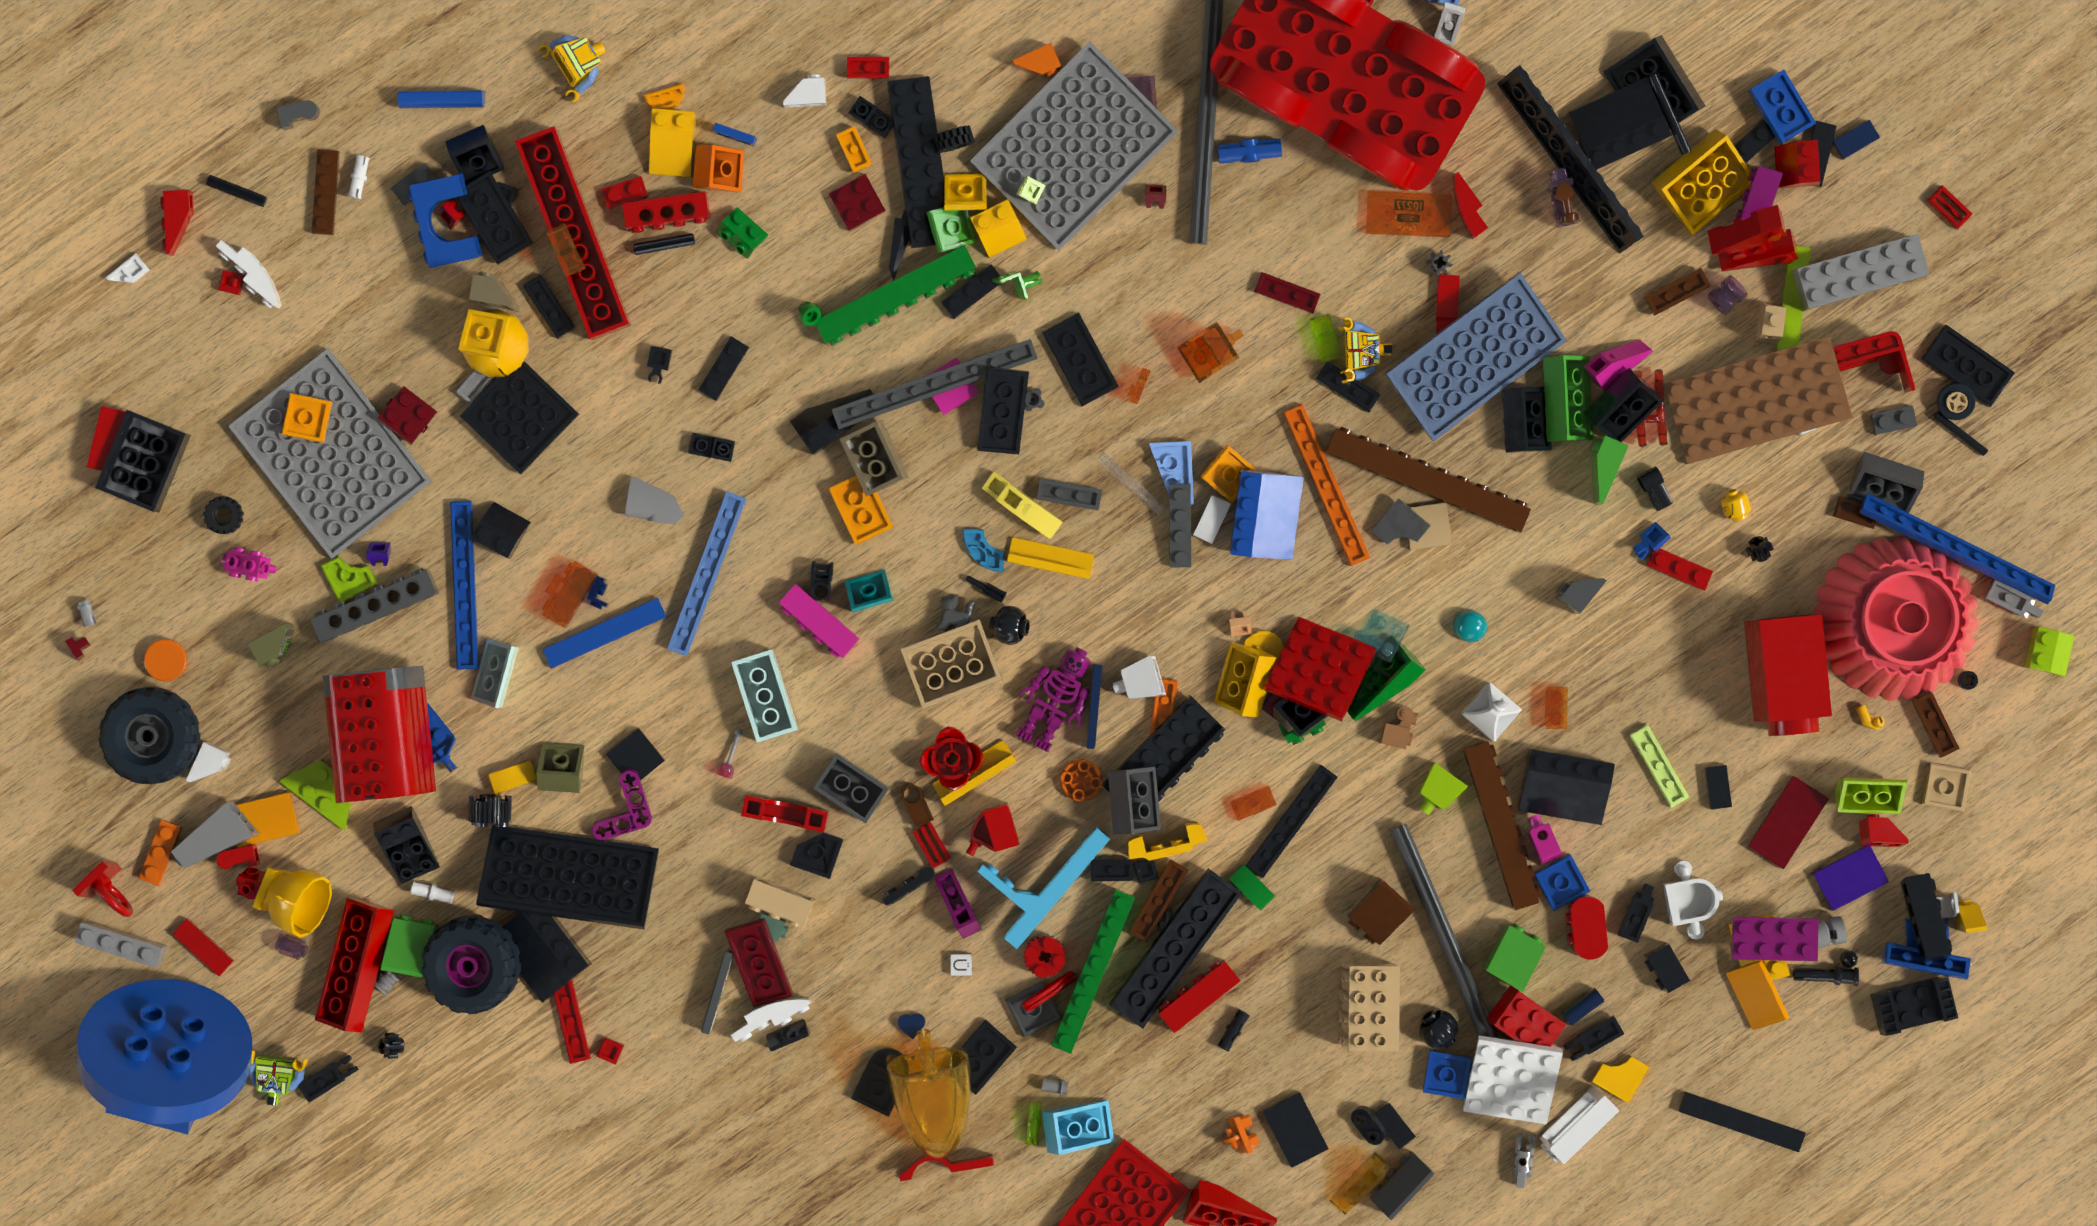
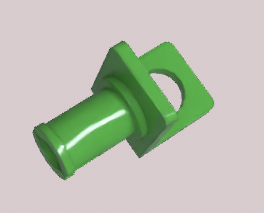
M1012 271L992 279L993 283H1002L1012 279L1018 299L1022 300L1028 299L1026 289L1042 284V279H1038L1041 277L1038 271L1024 277L1021 276L1020 272Z

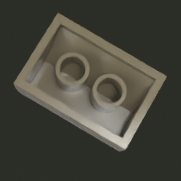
M479 272V275L473 274L469 300L478 305L520 311L519 305L505 285L498 281V277L486 272Z
M882 420L875 421L840 438L841 444L866 496L909 478Z

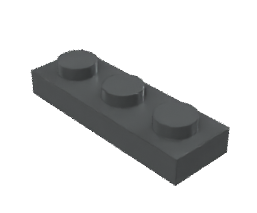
M1040 479L1036 500L1099 511L1102 490Z

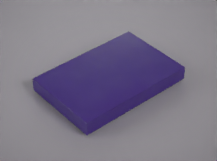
M1864 846L1813 873L1832 911L1889 883L1871 846Z

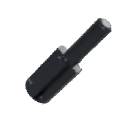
M969 575L966 577V581L982 589V593L1001 603L1004 601L1007 592L989 583L984 584Z

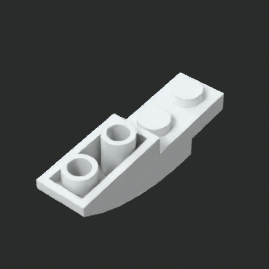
M220 240L216 245L220 250L218 254L227 261L233 260L236 263L234 267L242 274L248 273L243 279L247 283L245 287L254 295L258 292L263 297L261 301L268 307L280 308L282 305L275 284L259 260L248 249L242 247L237 252L225 241Z
M787 998L758 1007L744 1016L747 1024L733 1032L731 1037L735 1042L738 1040L744 1042L752 1036L751 1032L758 1028L761 1031L770 1025L768 1022L770 1019L775 1026L778 1024L784 1026L792 1020L791 1016L798 1012L801 1015L810 1009L808 1005L812 1001L810 998Z

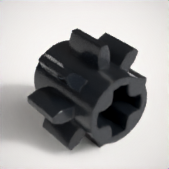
M1756 536L1748 542L1750 547L1746 548V552L1752 561L1764 562L1771 557L1770 551L1774 550L1767 537Z
M385 1033V1038H381L378 1042V1050L380 1054H384V1058L396 1059L398 1058V1053L404 1051V1040L399 1037V1034Z

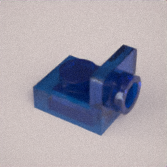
M601 576L596 577L587 596V599L591 600L590 605L602 609V606H609V603L599 599V596H603L608 587L605 584L607 579Z

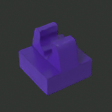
M369 542L366 555L367 560L370 561L372 566L376 565L377 560H382L383 566H387L391 552V542Z

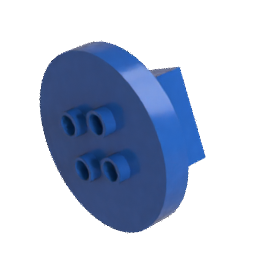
M154 979L125 985L97 1001L86 1013L79 1027L76 1053L78 1074L90 1095L106 1107L105 1113L188 1135L195 1120L211 1115L229 1104L242 1090L250 1072L252 1035L245 1017L227 998L214 990L196 983L173 979Z

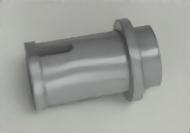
M90 600L77 603L78 607L76 609L80 611L83 626L88 627L97 624L91 607L93 603H90Z
M1043 1078L1042 1092L1058 1093L1060 1096L1063 1094L1067 1095L1069 1082H1065L1064 1079L1057 1081Z

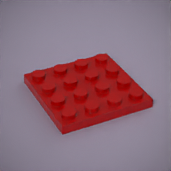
M1298 617L1264 686V690L1342 722L1376 652V647Z

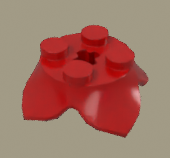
M947 726L938 733L935 744L923 751L919 763L926 773L937 777L943 787L955 791L963 787L968 782L970 775L978 770L984 755L979 746L967 741L960 730ZM951 754H955V757H958V761H955L954 765L947 761V759L951 758Z

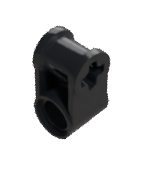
M812 561L811 595L819 602L828 600L831 595L834 562L821 564ZM819 586H823L827 590L826 595L822 598L815 595V590Z

